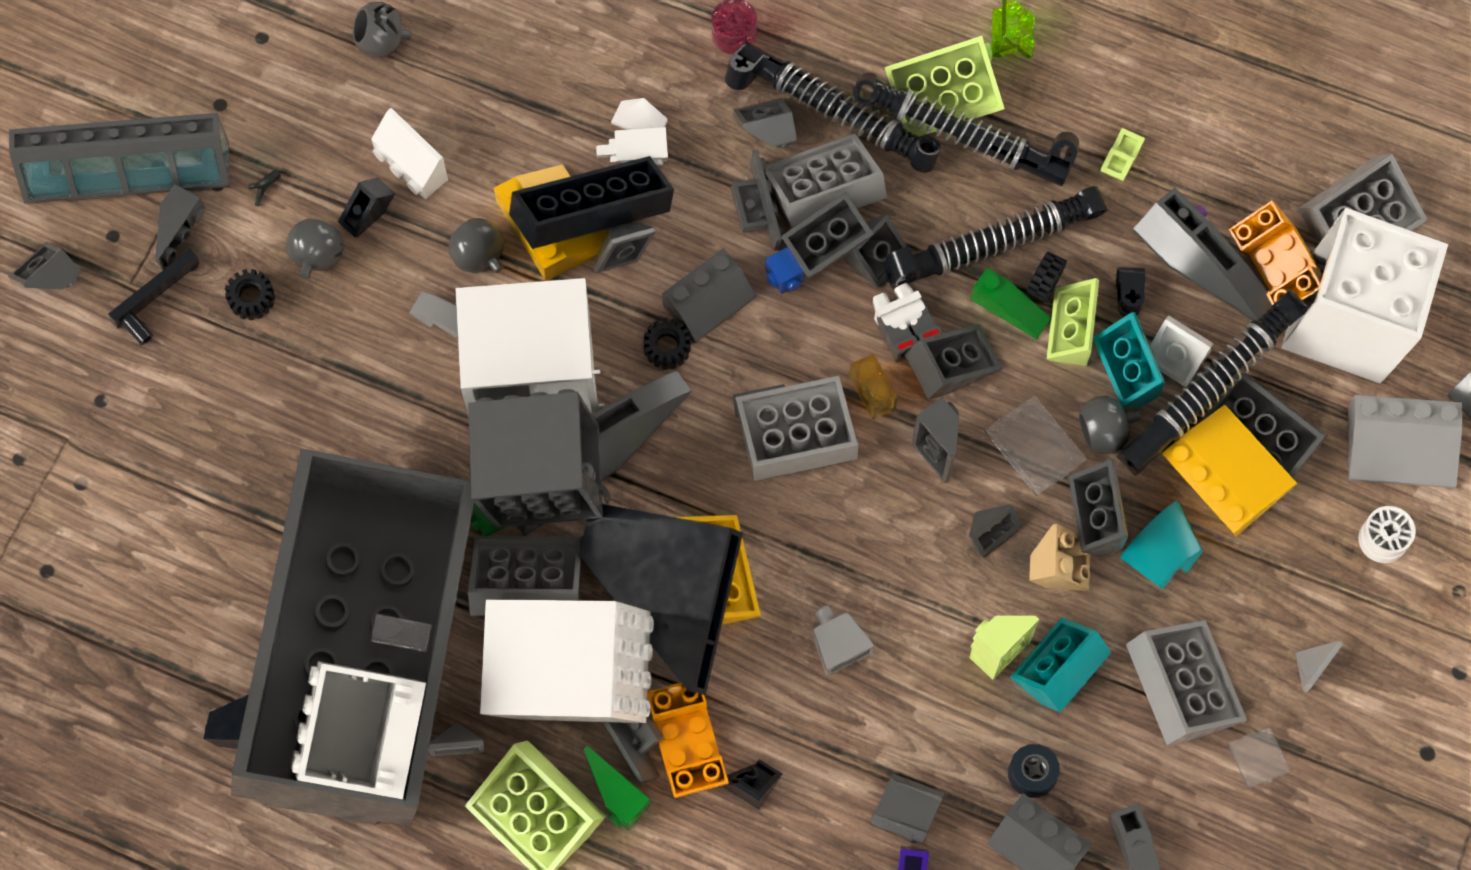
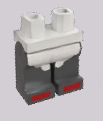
M908 283L895 288L894 293L897 300L890 302L886 293L873 297L874 319L877 325H879L895 362L906 359L905 354L920 339L943 333L939 325L935 324L926 304L921 299L919 291L913 292Z

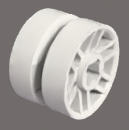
M1380 507L1370 514L1361 527L1358 537L1359 545L1364 554L1373 561L1379 563L1394 562L1403 556L1414 541L1416 534L1415 524L1408 513L1398 507Z

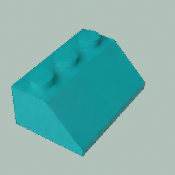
M1131 312L1093 337L1103 365L1123 408L1140 409L1160 396L1165 381L1135 312Z
M1061 617L1010 677L1042 705L1061 712L1112 652L1096 630Z

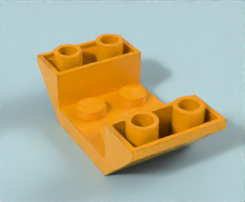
M1271 200L1229 229L1240 250L1249 254L1270 292L1266 295L1272 305L1289 289L1303 302L1318 293L1322 280L1320 268L1296 227L1274 201Z
M682 683L647 691L652 719L664 738L659 742V747L674 798L729 784L708 715L705 695L687 691Z

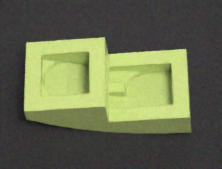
M1122 128L1100 172L1124 182L1145 138Z

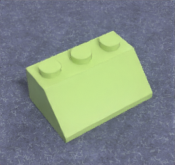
M995 616L990 622L985 619L975 630L976 635L973 637L974 642L970 646L972 650L969 658L994 680L1031 643L1039 619L1036 616Z

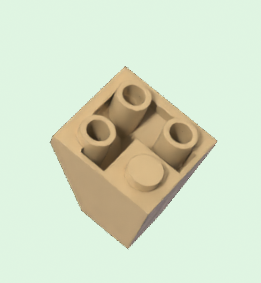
M1058 524L1052 525L1030 555L1029 581L1051 589L1089 590L1090 554L1081 552L1078 533Z

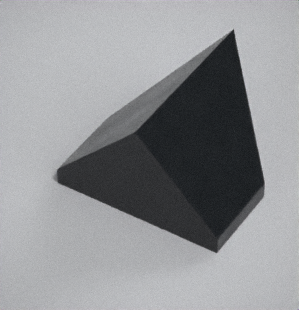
M759 759L756 764L728 774L729 784L722 787L760 810L781 778L782 773Z

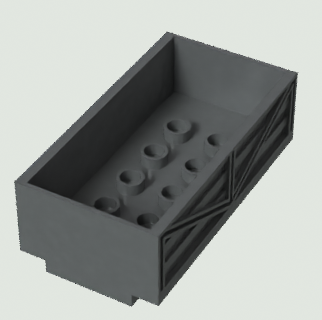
M301 448L233 766L231 796L264 801L267 806L375 825L378 821L411 827L419 802L474 501L471 498V481ZM317 661L415 679L426 683L403 799L297 780L295 773H293L290 767L293 751H299L300 743L296 736L299 722L305 723L306 714L302 711L305 694L311 695L312 685L308 683L311 666L316 667Z

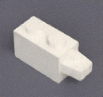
M666 127L615 131V139H609L608 145L596 146L597 158H610L611 163L620 164L650 156L658 167L663 166V162H668Z

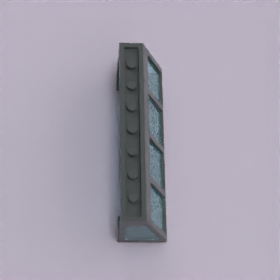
M218 113L9 129V154L24 203L169 192L174 184L185 190L230 187L229 140Z

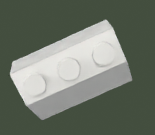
M390 108L371 139L374 147L372 151L379 161H386L390 165V170L397 178L400 179L402 177L407 181L408 188L415 195L420 194L426 200L448 181L444 159Z

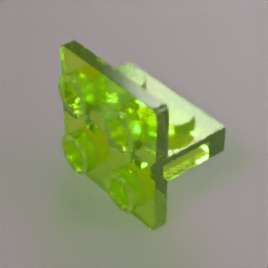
M1002 0V7L992 10L991 50L992 55L996 58L1017 51L1028 59L1033 57L1035 17L1032 12L1016 0Z

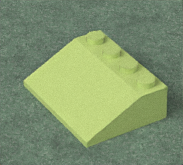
M982 36L884 67L891 88L895 86L896 91L899 88L913 90V96L918 92L917 101L922 102L927 96L928 101L926 105L929 106L937 100L936 109L938 110L946 104L945 113L950 114L952 109L955 108L954 117L959 118L961 113L964 112L963 121H965L966 117L970 119L973 116L975 119L1004 109ZM908 115L901 120L907 132H912V136L916 134L919 137L937 131V128L933 127L927 133L928 124L926 123L918 129L919 120L917 119L909 125L910 116Z
M528 740L516 743L510 748L465 805L530 870H557L591 836L606 817L596 805Z

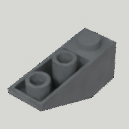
M175 184L160 204L155 258L162 270L166 268L168 263L170 264L174 261L178 248L188 240L192 227L202 219L205 212V207L199 196Z
M1139 803L1112 812L1108 821L1127 869L1161 870L1150 830Z

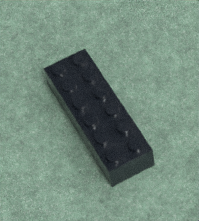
M647 156L513 191L509 215L530 247L535 249L670 212L674 188L653 159Z

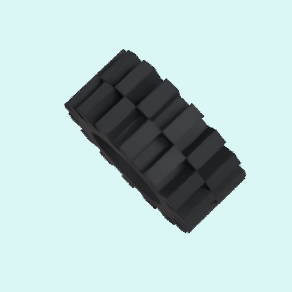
M1047 251L1040 261L1035 274H1033L1026 293L1046 302L1060 280L1059 278L1065 269L1067 260Z
M247 269L242 270L243 275L241 276L238 272L235 273L236 279L233 280L230 277L228 280L230 286H225V297L233 313L236 316L239 314L242 319H245L247 316L249 320H254L253 315H257L258 319L262 318V312L267 315L269 313L268 307L272 308L274 305L273 300H275L274 290L269 278L265 277L261 271L257 274L255 269H251V273H248ZM248 287H256L260 291L259 297L252 302H244L240 299L241 292Z
M664 318L663 323H659L657 320L654 322V327L649 325L647 328L648 332L644 333L643 340L644 353L650 363L654 362V366L657 368L659 365H662L663 370H667V366L675 369L677 363L680 366L684 364V359H688L689 352L691 351L689 331L687 328L684 329V324L680 322L677 325L675 319H672L671 323H669L667 318ZM664 336H671L677 341V347L671 352H663L657 347L658 340Z

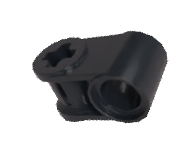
M1117 268V308L1123 317L1131 312H1135L1136 316H1138L1141 311V305L1145 299V268Z

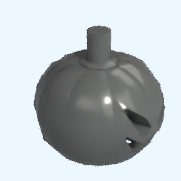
M370 2L361 7L356 14L353 24L354 43L359 50L372 57H386L398 47L401 39L410 40L412 35L410 30L402 28L400 13L385 2Z
M483 218L470 219L460 225L452 234L449 241V255L454 264L462 271L477 274L491 268L495 273H499L504 267L498 261L505 245L503 233L495 223Z
M305 219L293 226L286 238L285 248L290 259L302 267L299 276L309 279L312 271H326L336 265L342 256L344 244H342L343 239L339 231L331 224L317 219Z
M1099 396L1091 399L1084 404L1079 412L1080 424L1086 443L1091 451L1099 454H1113L1122 450L1129 441V424L1141 420L1138 410L1125 413L1123 406L1116 399L1108 396Z

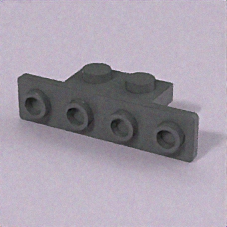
M753 150L750 166L754 180L732 183L731 191L742 233L767 229L772 249L776 251L779 250L781 241H784L781 237L784 231L781 225L778 226L776 219L778 218L777 205L772 203L770 197L772 195V187L770 181L765 178V160L760 158L758 150Z
M650 714L646 717V723L604 722L605 728L610 732L620 753L625 757L639 783L650 782L660 777L647 752L664 738Z

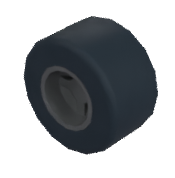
M1029 744L1021 747L1013 755L1008 767V779L1012 787L1019 794L1022 795L1023 793L1029 798H1039L1048 794L1054 788L1060 775V764L1056 755L1049 748L1040 744Z

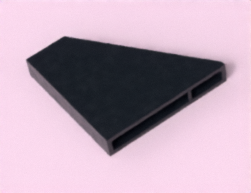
M602 504L603 518L586 519L584 534L580 540L579 556L615 601L651 612L650 616L653 617L654 627L652 633H650L649 643L687 691L706 695L743 532L730 527Z

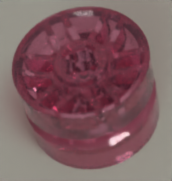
M725 0L715 7L712 13V39L718 49L728 54H734L746 41L753 45L755 44L757 39V14L751 4L744 0Z

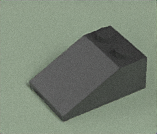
M979 324L920 339L905 354L928 400L950 394L1003 369Z

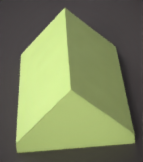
M1097 278L1055 288L1047 360L1087 366L1092 350L1099 280Z

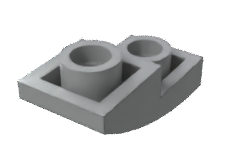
M421 292L409 314L429 327L435 324L456 338L458 336L457 306L434 295Z

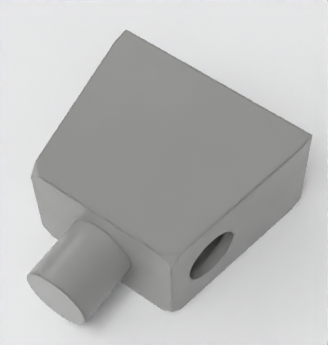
M825 606L815 612L821 625L813 629V639L827 677L873 654V643L849 613L846 612L835 617L829 606Z

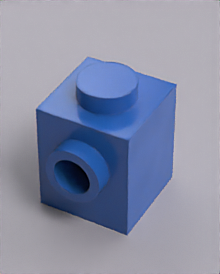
M788 247L766 258V276L773 288L777 287L782 294L787 290L789 292L794 291L801 286L804 279V271Z

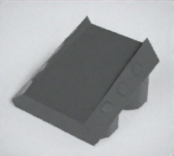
M892 774L871 820V824L878 826L886 832L892 831L900 834L904 840L910 843H923L945 793Z

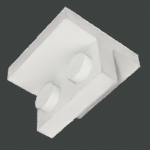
M1168 316L1150 344V348L1160 371L1184 387H1187L1199 367L1209 356L1214 343L1171 316Z

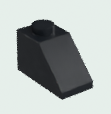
M379 178L359 182L338 223L355 238L359 237L386 212L395 193Z

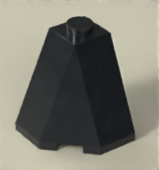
M249 694L209 712L203 739L218 747L237 749Z

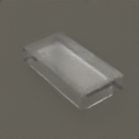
M376 614L371 642L427 652L432 624Z

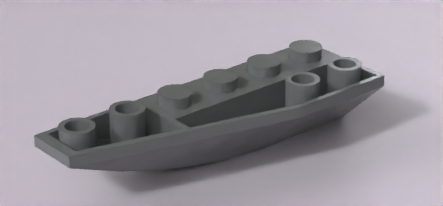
M1173 188L1158 200L1133 228L1138 237L1169 268L1251 320H1258L1271 309L1272 304L1266 295L1268 292L1252 270L1218 230L1176 188Z
M677 371L632 391L592 414L599 425L601 481L619 470L691 393V389Z

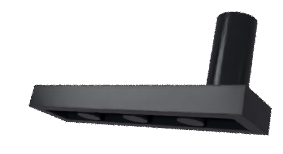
M189 249L108 313L111 322L117 328L124 325L140 345L150 341L153 334L139 320L136 314L199 265L198 258L194 252Z

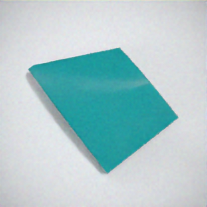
M1175 501L1158 514L1137 535L1120 558L1161 589H1164L1179 568L1188 573L1203 550L1199 541L1195 538L1191 524L1186 519L1182 505Z

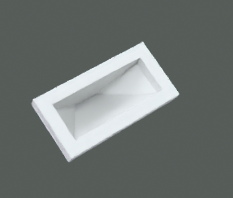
M645 98L621 101L611 124L626 130L660 128L666 126L668 119Z

